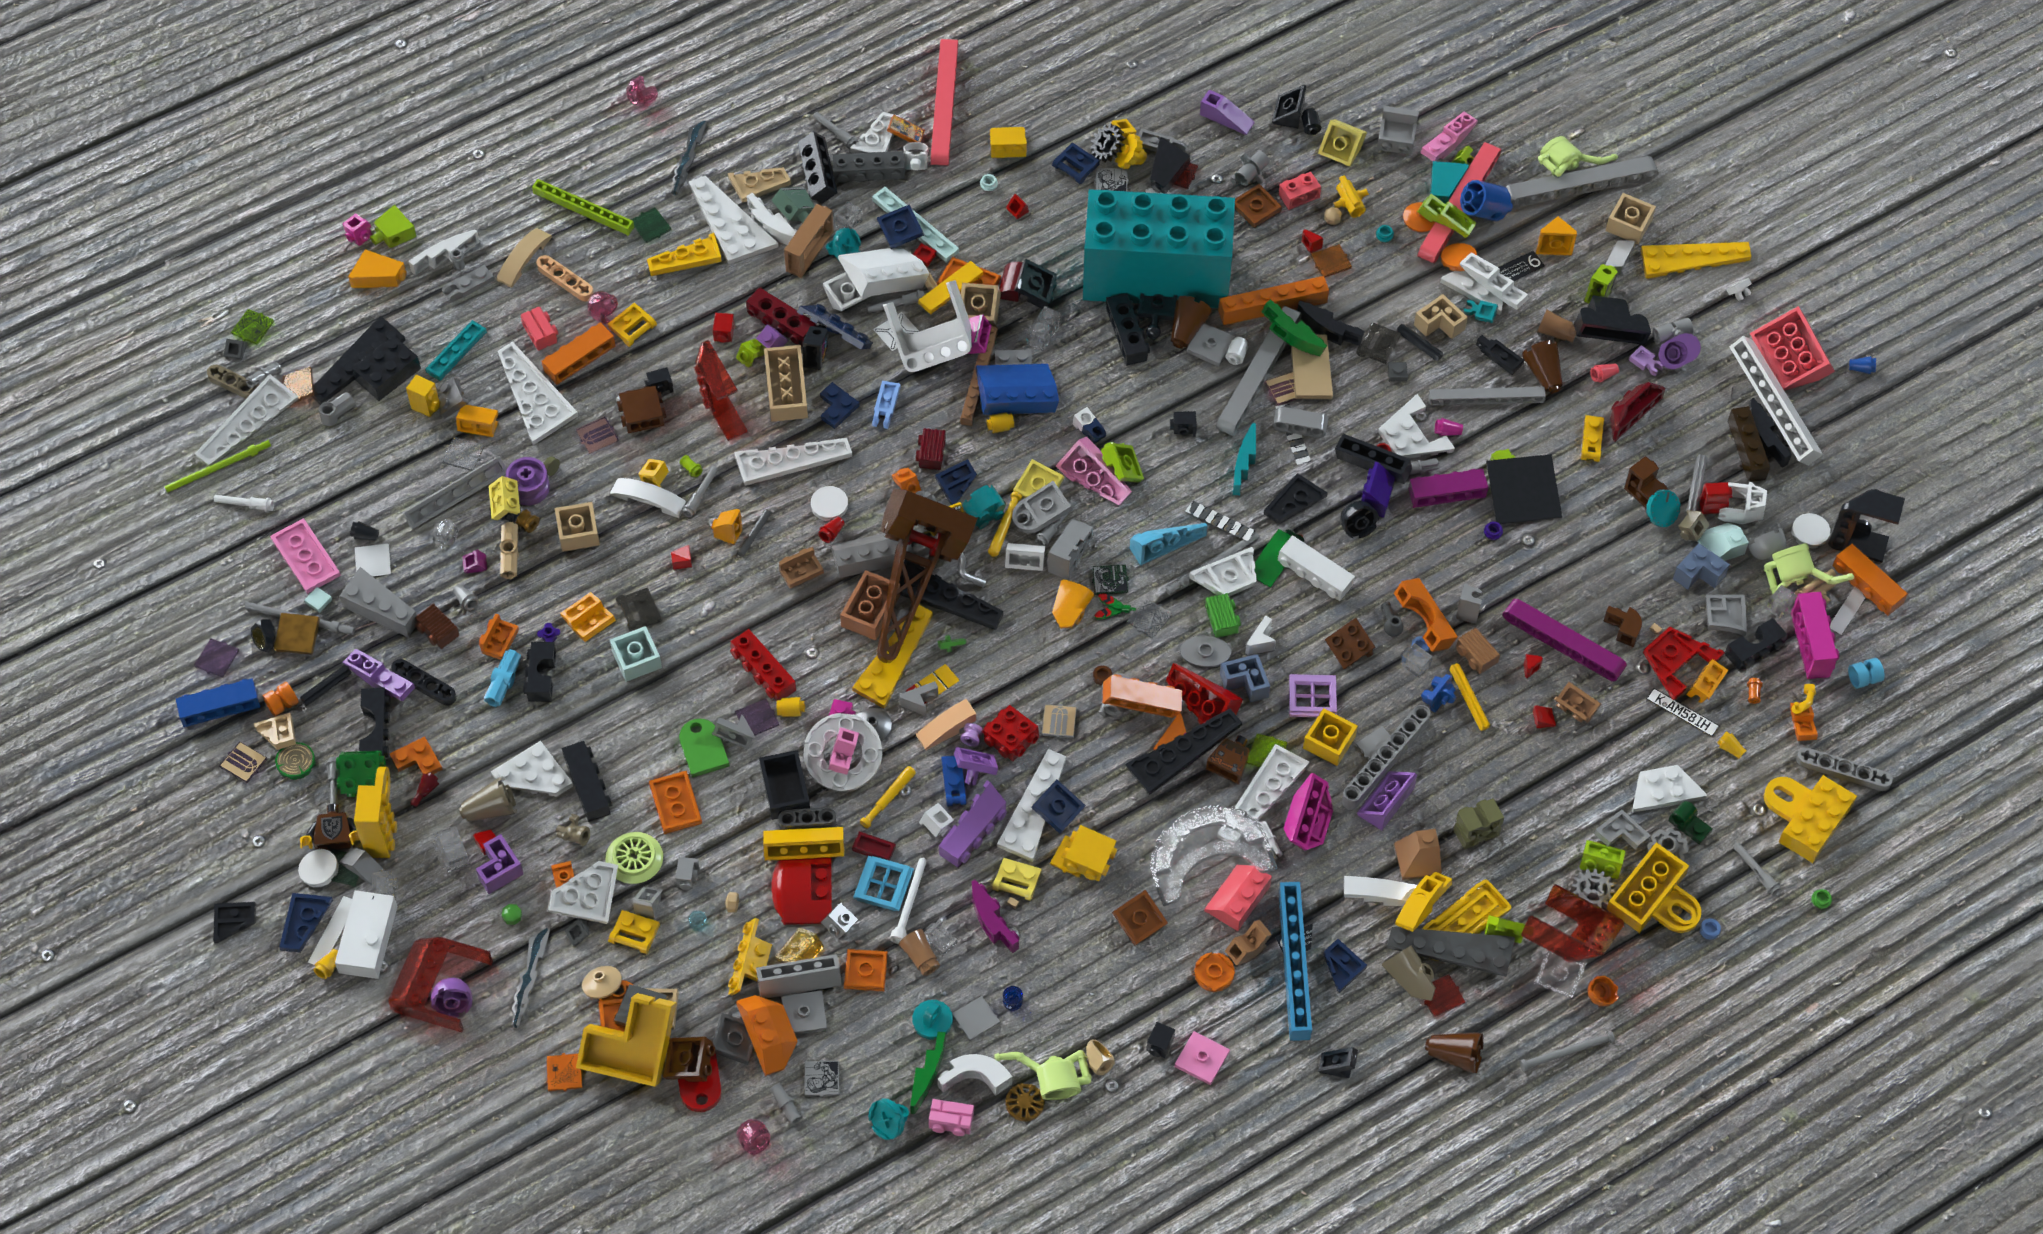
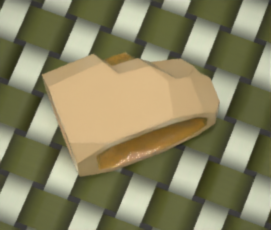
M1092 1039L1088 1042L1086 1055L1089 1066L1096 1075L1103 1076L1115 1065L1114 1057L1099 1041Z

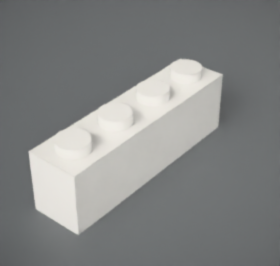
M1293 535L1279 551L1278 561L1284 567H1289L1299 577L1307 579L1316 588L1324 590L1331 598H1336L1340 601L1353 586L1354 575Z

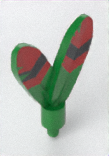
M1099 594V600L1109 607L1099 610L1095 614V618L1106 619L1122 612L1130 613L1131 611H1136V608L1131 607V605H1123L1108 594Z

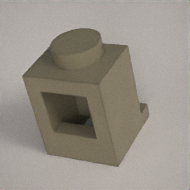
M1687 510L1686 517L1678 526L1681 530L1680 536L1685 540L1698 541L1710 524L1702 512Z

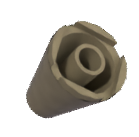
M503 776L497 778L463 801L461 808H459L462 818H466L467 821H474L517 813V809L513 810L516 802L509 784L504 785L502 782L506 779Z

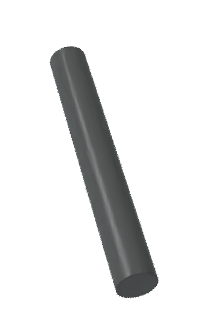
M765 509L738 550L737 554L740 557H744L771 514L769 510Z

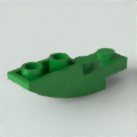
M1271 299L1265 304L1261 313L1272 322L1269 329L1275 335L1303 352L1316 356L1323 354L1327 345L1308 325L1302 321L1296 324Z

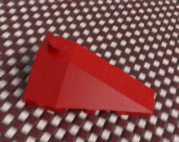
M1176 663L1172 664L1166 678L1170 686L1182 690V699L1188 705L1189 711L1196 715L1197 721L1200 724L1228 709H1231L1237 715L1243 701L1242 698Z

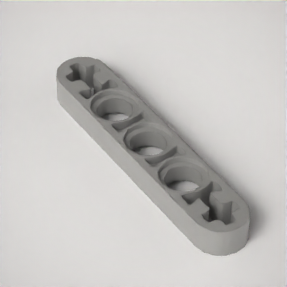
M1811 748L1800 749L1796 757V761L1801 767L1875 790L1887 791L1893 782L1892 776L1886 771ZM1804 755L1808 756V760H1804ZM1827 760L1830 766L1823 767L1820 761ZM1846 766L1849 768V772L1843 773L1839 767ZM1866 772L1869 778L1862 779L1858 773ZM1881 778L1885 779V784L1881 783Z

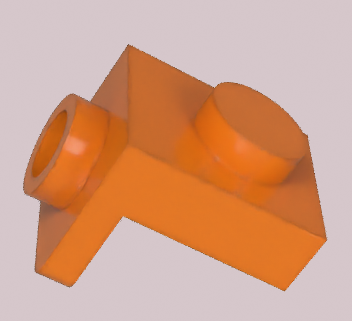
M909 468L900 469L897 473L892 474L893 481L901 490H908L913 493L921 491L917 475Z

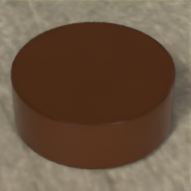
M1104 665L1096 667L1093 671L1094 682L1102 686L1103 682L1112 675L1111 669Z

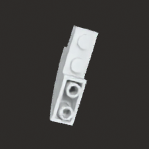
M753 193L747 195V205L751 210V218L773 239L788 245L797 232L796 229L790 226L786 217L783 218L779 212L773 215L770 209H766L763 201Z

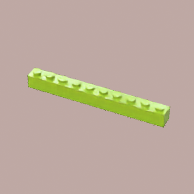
M537 179L532 186L533 194L629 236L634 229V222L542 180Z

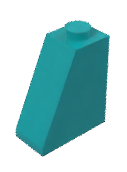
M1433 161L1430 194L1432 193L1446 204L1468 170L1469 164Z

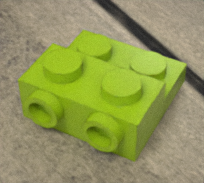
M1114 442L1104 445V448L1101 449L1102 459L1107 467H1114V473L1118 480L1138 483L1144 480L1132 445L1116 444Z

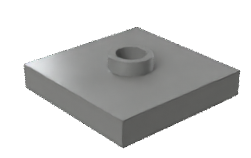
M1204 323L1191 341L1186 353L1219 367L1226 357L1230 343L1234 340L1235 336Z
M822 991L781 996L782 1004L795 1035L827 1031Z

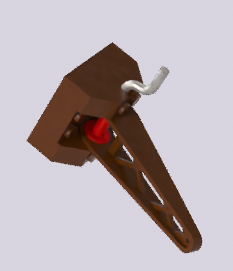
M893 489L884 512L880 531L885 533V538L898 542L877 650V656L883 663H891L897 658L938 558L951 562L953 559L959 560L957 569L960 577L980 587L985 586L986 580L968 574L965 571L966 558L963 554L975 527L977 517L911 491ZM919 524L924 526L925 530L933 533L937 531L935 537L928 536L913 530L914 525L917 526ZM915 542L930 548L928 559L906 551L907 545ZM904 559L923 566L925 569L909 580ZM902 571L905 584L898 589ZM921 578L914 596L911 584ZM907 588L912 604L908 614L897 621L893 609L897 594ZM892 619L893 625L889 627L890 620ZM904 622L902 630L900 631L899 625ZM895 629L898 641L889 646L887 634Z

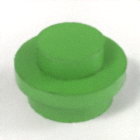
M1820 889L1812 894L1811 901L1815 907L1826 909L1831 905L1832 897L1827 890Z

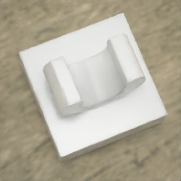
M1749 278L1736 282L1726 290L1729 295L1735 294L1736 299L1740 301L1744 299L1742 292H1744L1745 296L1751 295V291L1747 287L1752 283Z

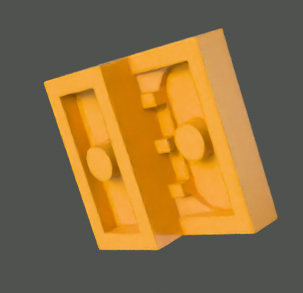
M591 592L560 613L567 624L584 642L616 621L614 615Z

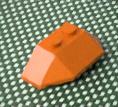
M757 995L736 1001L764 1075L767 1076L783 1071L798 1042L783 1004Z

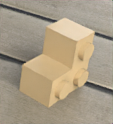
M1442 294L1416 312L1414 326L1426 337L1440 328L1453 339L1465 330L1468 317Z

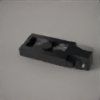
M1483 335L1477 339L1476 346L1481 349V352L1511 375L1524 364L1523 358L1497 339L1489 340Z

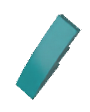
M1256 423L1251 424L1238 452L1234 472L1233 495H1240L1241 480H1248L1249 464H1255Z

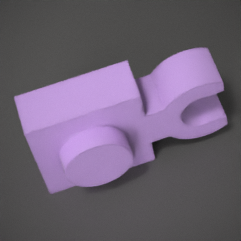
M1642 345L1629 358V361L1641 370L1648 368L1653 376H1656L1658 372L1655 367L1660 370L1663 369L1661 362L1655 361V355Z

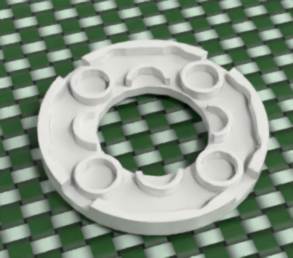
M836 713L821 719L809 731L804 745V762L812 778L821 786L838 792L852 791L866 785L876 775L882 761V744L877 731L868 721L854 714ZM840 727L858 732L857 740L862 746L860 762L855 768L849 770L847 775L829 770V765H827L824 759L826 743L838 734Z

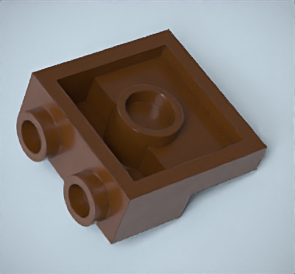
M707 1037L670 1038L663 1077L666 1080L685 1079L688 1082H706L707 1076H710L712 1073L710 1058L715 1054L713 1042Z

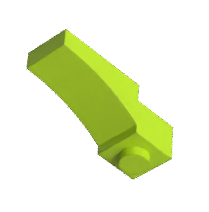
M1432 193L1424 200L1417 211L1430 222L1434 221L1445 225L1465 238L1470 235L1477 224L1448 201L1445 204Z

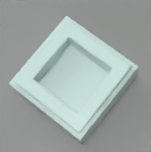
M316 587L304 601L305 604L320 613L332 601V597Z

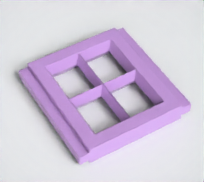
M1289 674L1290 717L1317 718L1323 708L1337 715L1336 675ZM1296 685H1311V694H1296ZM1315 685L1329 686V695L1315 694ZM1296 698H1311V707H1296ZM1315 698H1329L1330 707H1315Z

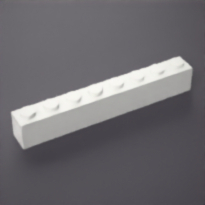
M1742 336L1729 346L1798 461L1809 466L1820 458L1823 453L1755 342Z

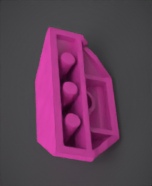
M1314 773L1308 776L1294 794L1283 828L1290 842L1305 851L1324 843L1333 813L1328 782Z

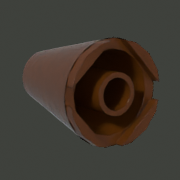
M1179 296L1176 301L1171 333L1173 346L1182 349L1190 344L1210 316L1211 308L1201 300L1200 303L1195 302V298L1191 296Z
M1551 340L1542 341L1532 345V350L1528 352L1525 349L1522 353L1523 359L1541 386L1545 388V391L1550 392V394L1560 391L1563 382L1557 342L1554 341L1552 343Z
M1478 1032L1432 1035L1430 1039L1427 1038L1425 1050L1428 1051V1055L1467 1072L1477 1073L1482 1060L1480 1054L1484 1047V1036Z

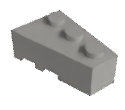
M1075 519L1066 524L1063 533L1048 552L1046 564H1048L1049 573L1066 580L1070 579L1093 537L1092 526Z

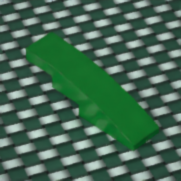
M937 1032L935 1050H927L924 1068L915 1069L910 1103L911 1114L917 1112L936 1079L943 1058L946 1032Z

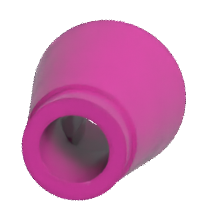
M1444 418L1437 419L1434 432L1439 434V436L1462 435L1463 424Z

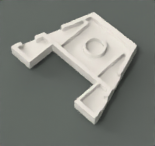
M1418 394L1379 428V435L1389 445L1393 453L1406 458H1417L1425 454H1431V456L1438 455L1440 452L1453 453L1455 448L1447 436L1429 443L1413 420L1412 416L1426 410V406Z

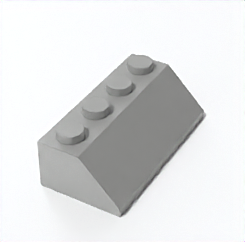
M884 533L831 544L839 578L864 573L865 570L870 572L893 567L898 542L885 538ZM911 544L907 545L906 551L913 553Z

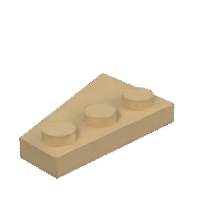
M784 167L763 169L761 172L755 173L750 171H744V174L736 175L728 173V178L742 203L747 202V195L751 193L756 197H760L791 185V180Z

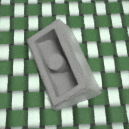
M1618 240L1605 265L1614 266L1618 274L1621 275L1636 241Z

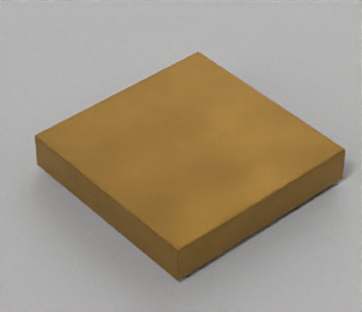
M281 613L274 650L313 655L320 618L318 616Z

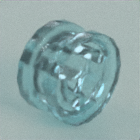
M697 910L689 915V925L693 930L700 931L706 927L707 919L704 912ZM700 917V923L696 924L695 918Z

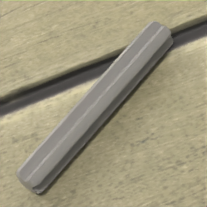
M1699 454L1696 458L1687 510L1697 511L1707 462L1705 455Z

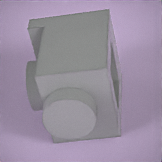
M679 857L675 877L678 888L683 890L693 889L694 882L698 880V871H700L699 859Z

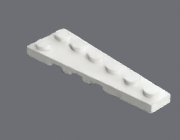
M269 374L199 448L195 456L207 466L215 464L296 402L298 396Z
M847 438L809 442L802 446H794L793 444L787 445L786 448L776 449V447H769V450L758 451V449L734 452L744 485L746 486L852 457V451Z
M1275 744L1218 832L1217 838L1235 847L1308 768L1309 761Z
M1050 749L1047 750L997 843L998 848L1030 862L1034 861L1046 821L1031 807L1056 779L1060 780L1066 756Z

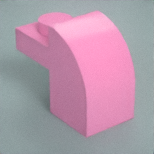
M840 727L829 760V770L845 775L848 774L852 755L857 744L858 732Z

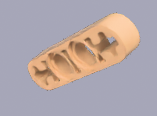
M543 255L537 259L538 271L581 301H589L593 298V288L588 282L550 256ZM556 271L563 272L561 276L553 275ZM570 280L576 281V284L570 286L567 284V282Z

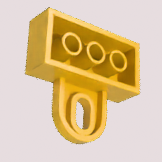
M378 767L375 786L358 785L354 824L363 849L372 858H390L391 851L395 849L393 833L397 832V822L394 821V812H391V803H389L390 772L388 767Z
M1822 775L1812 790L1794 779L1777 777L1767 784L1764 791V801L1767 807L1789 821L1782 832L1779 843L1811 863L1816 860L1857 798V795ZM1774 790L1783 791L1791 796L1793 801H1785L1777 796Z
M1657 842L1609 900L1607 906L1609 912L1639 933L1652 917L1669 930L1677 933H1686L1693 930L1701 918L1699 902L1678 886L1687 874L1689 865ZM1672 907H1681L1691 915V919L1687 921L1681 919L1672 912Z

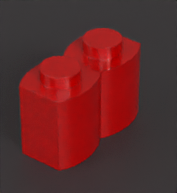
M1728 482L1704 484L1699 499L1700 512L1703 514H1719L1720 509L1729 508L1732 488L1729 487Z

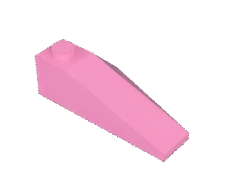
M1088 437L1079 439L1058 462L1056 467L1069 480L1083 485L1088 490L1091 489L1099 493L1100 496L1117 505H1121L1132 491L1124 481L1118 480L1113 467L1106 466L1102 459V452Z

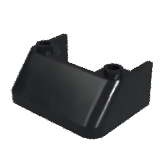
M1871 489L1844 503L1834 524L1828 545L1835 550L1843 551L1853 544L1870 560L1882 563L1889 536L1871 532L1872 525L1867 520L1859 519L1860 515L1898 525L1905 498L1881 492L1878 489Z

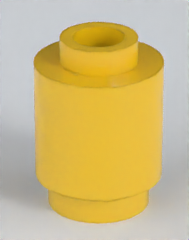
M1005 412L989 415V419L986 420L988 431L991 430L993 434L1009 431L1010 428L1015 427L1012 413L1007 414Z
M801 697L781 698L776 703L777 715H782V717L802 716V712H805V701H801Z

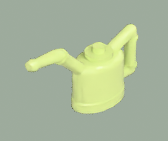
M1564 136L1556 137L1546 143L1538 157L1539 163L1543 164L1557 177L1562 176L1566 170L1576 169L1580 161L1599 166L1618 159L1617 154L1603 158L1582 154Z
M1808 543L1772 554L1774 561L1764 565V572H1766L1770 590L1774 596H1778L1792 583H1796L1797 586L1804 584V580L1808 579L1807 576L1809 575L1827 582L1828 585H1836L1854 579L1853 573L1834 577L1814 568ZM1774 568H1777L1782 581L1779 585L1773 572Z
M1078 1050L1065 1059L1051 1056L1041 1065L1025 1056L1023 1052L994 1054L996 1061L1017 1060V1062H1021L1037 1072L1041 1096L1045 1100H1060L1075 1096L1082 1091L1080 1085L1091 1083L1092 1076L1089 1072L1087 1056H1085L1082 1050ZM1076 1061L1079 1062L1082 1077H1077L1074 1066Z

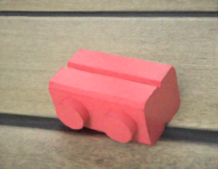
M536 307L520 315L522 325L538 351L557 343V328L554 324L551 325L549 323L551 321L546 311H542L541 307Z

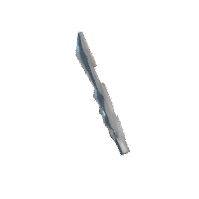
M549 928L529 938L527 970L520 973L521 982L516 986L517 991L514 994L515 1003L512 1006L514 1012L512 1027L519 1028L521 1019L530 1002L529 995L534 988L538 976L536 971L538 959H543L550 933Z

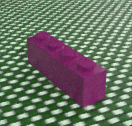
M1470 469L1463 472L1454 471L1449 474H1435L1429 477H1415L1410 479L1408 491L1413 508L1485 498L1487 496L1488 484L1483 469Z

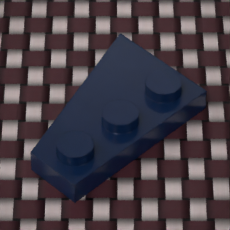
M292 893L279 946L280 950L301 953L333 902V898Z

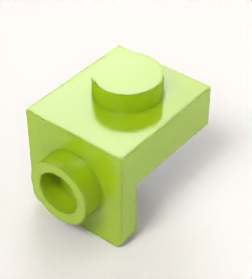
M756 339L741 343L736 359L749 368L752 366L755 358L764 355V348L766 347Z

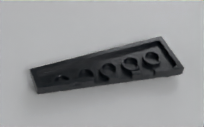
M380 316L309 389V395L320 405L327 402L355 380L352 367L393 335L402 343L406 341L405 336Z
M904 560L909 580L925 569L918 564ZM902 571L899 580L900 587L905 584ZM931 574L920 603L994 630L997 629L1003 617L1002 610L982 599H978L969 592L960 590L953 583L949 584L937 574ZM921 578L911 584L914 596ZM907 588L900 592L901 596L910 599Z
M1228 709L1207 720L1205 723L1192 728L1190 732L1182 736L1179 735L1173 741L1158 746L1156 750L1148 754L1145 753L1126 763V768L1150 795L1240 728L1242 722L1231 709Z

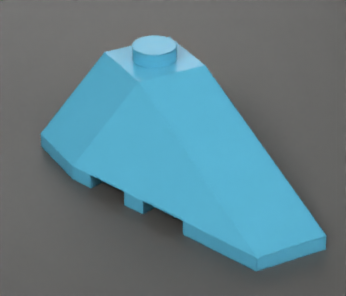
M1201 523L1151 530L1142 534L1138 533L1130 539V550L1141 566L1207 536V524Z

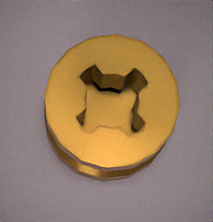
M526 509L519 514L516 524L519 527H524L526 532L531 533L537 528L540 518L536 515H531V512Z

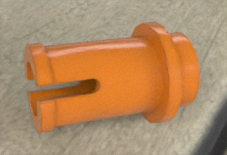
M1750 678L1747 682L1749 687L1748 702L1757 704L1761 702L1760 689L1763 683L1759 678Z

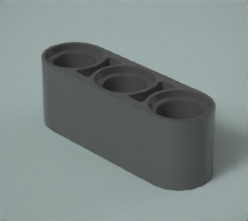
M831 808L785 810L778 817L780 830L836 827L837 825L836 813ZM827 818L831 819V821L828 822L823 820ZM805 820H811V822H809V823H805V822H803V821H805ZM791 821L790 824H785L784 822Z

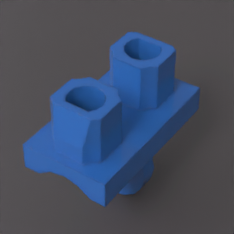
M1448 674L1443 678L1435 676L1431 683L1434 690H1424L1421 694L1423 702L1429 704L1430 710L1435 713L1442 704L1445 705L1447 702L1454 703L1456 700L1454 694L1456 690L1451 683V676Z

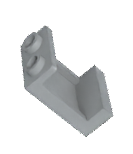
M1384 106L1377 150L1412 155L1419 111Z

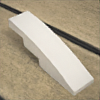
M471 230L461 233L424 250L409 260L411 272L416 276L429 265L436 269L447 259L453 263L450 259L451 251L460 249L464 254L480 242L478 232Z
M1471 252L1460 262V266L1472 278L1517 310L1528 300V294L1514 287V281L1500 274V268Z
M1344 876V898H1364V902H1383V906H1404L1417 885L1378 878Z

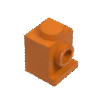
M571 861L551 865L556 888L574 877Z

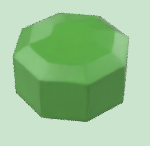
M508 904L503 908L502 919L506 924L515 925L521 921L522 911L516 904Z

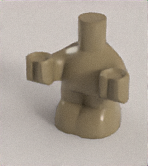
M571 814L572 816L569 817V821L572 822L571 825L568 827L558 825L556 828L557 837L562 838L564 841L575 842L578 845L585 846L590 839V828L578 826L579 816Z

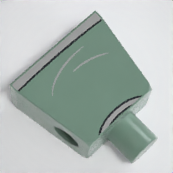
M804 187L780 188L772 199V202L789 221H801L802 224L815 207Z

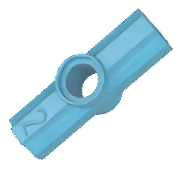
M506 650L499 666L495 667L492 672L491 684L484 697V701L490 706H500L507 690L511 689L514 684L515 672L522 659L521 654L515 650Z

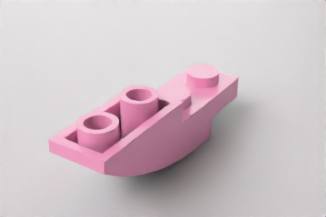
M1462 112L1444 126L1442 133L1422 147L1421 154L1432 161H1437L1439 158L1444 159L1466 138L1478 120L1466 112Z

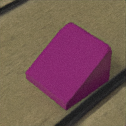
M478 549L462 556L465 574L487 570L486 555Z

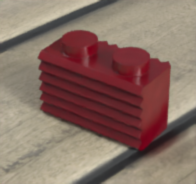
M923 429V435H919L918 446H921V448L916 451V461H919V468L941 470L946 442L945 430Z

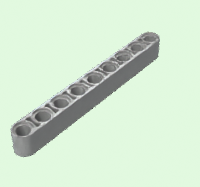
M1646 156L1563 173L1560 177L1554 175L1515 183L1506 187L1510 193L1513 208L1651 180L1658 176L1659 172L1653 158Z
M1284 306L1282 311L1298 324L1302 313ZM1271 330L1219 417L1216 429L1232 436L1235 435L1287 343Z

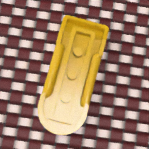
M1485 879L1472 887L1464 896L1435 919L1428 922L1422 929L1481 934L1486 929L1489 915L1501 918L1510 911L1511 905L1490 881Z

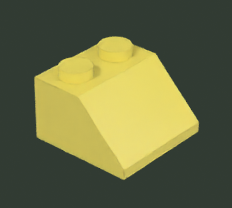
M1336 119L1330 120L1318 154L1351 166L1363 145L1367 132Z

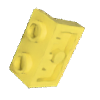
M501 476L489 485L491 519L498 521L507 513L516 515L520 513L517 480Z

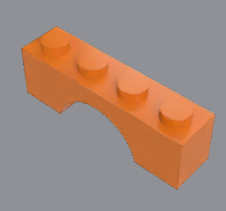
M1420 578L1402 581L1394 591V595L1403 608L1415 611L1425 621L1427 631L1422 638L1430 650L1435 652L1449 649L1458 636Z

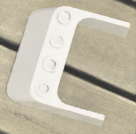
M956 280L947 282L946 285L957 318L914 334L904 332L894 303L891 302L883 305L903 365L907 371L916 372L970 352L972 347L971 324Z

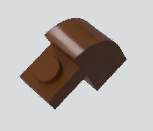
M1608 606L1603 621L1620 628L1616 641L1634 647L1642 627V619L1639 613L1629 607L1626 613L1619 608Z

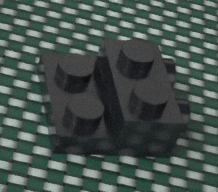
M1025 259L1022 263L1014 291L1028 297L1027 302L1044 309L1053 300L1051 295L1057 286L1056 278L1058 274Z

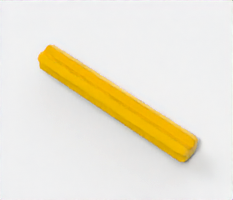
M1460 664L1451 665L1450 672L1481 731L1488 729L1490 723Z

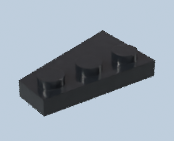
M1297 473L1266 507L1264 515L1280 524L1326 498L1328 492Z

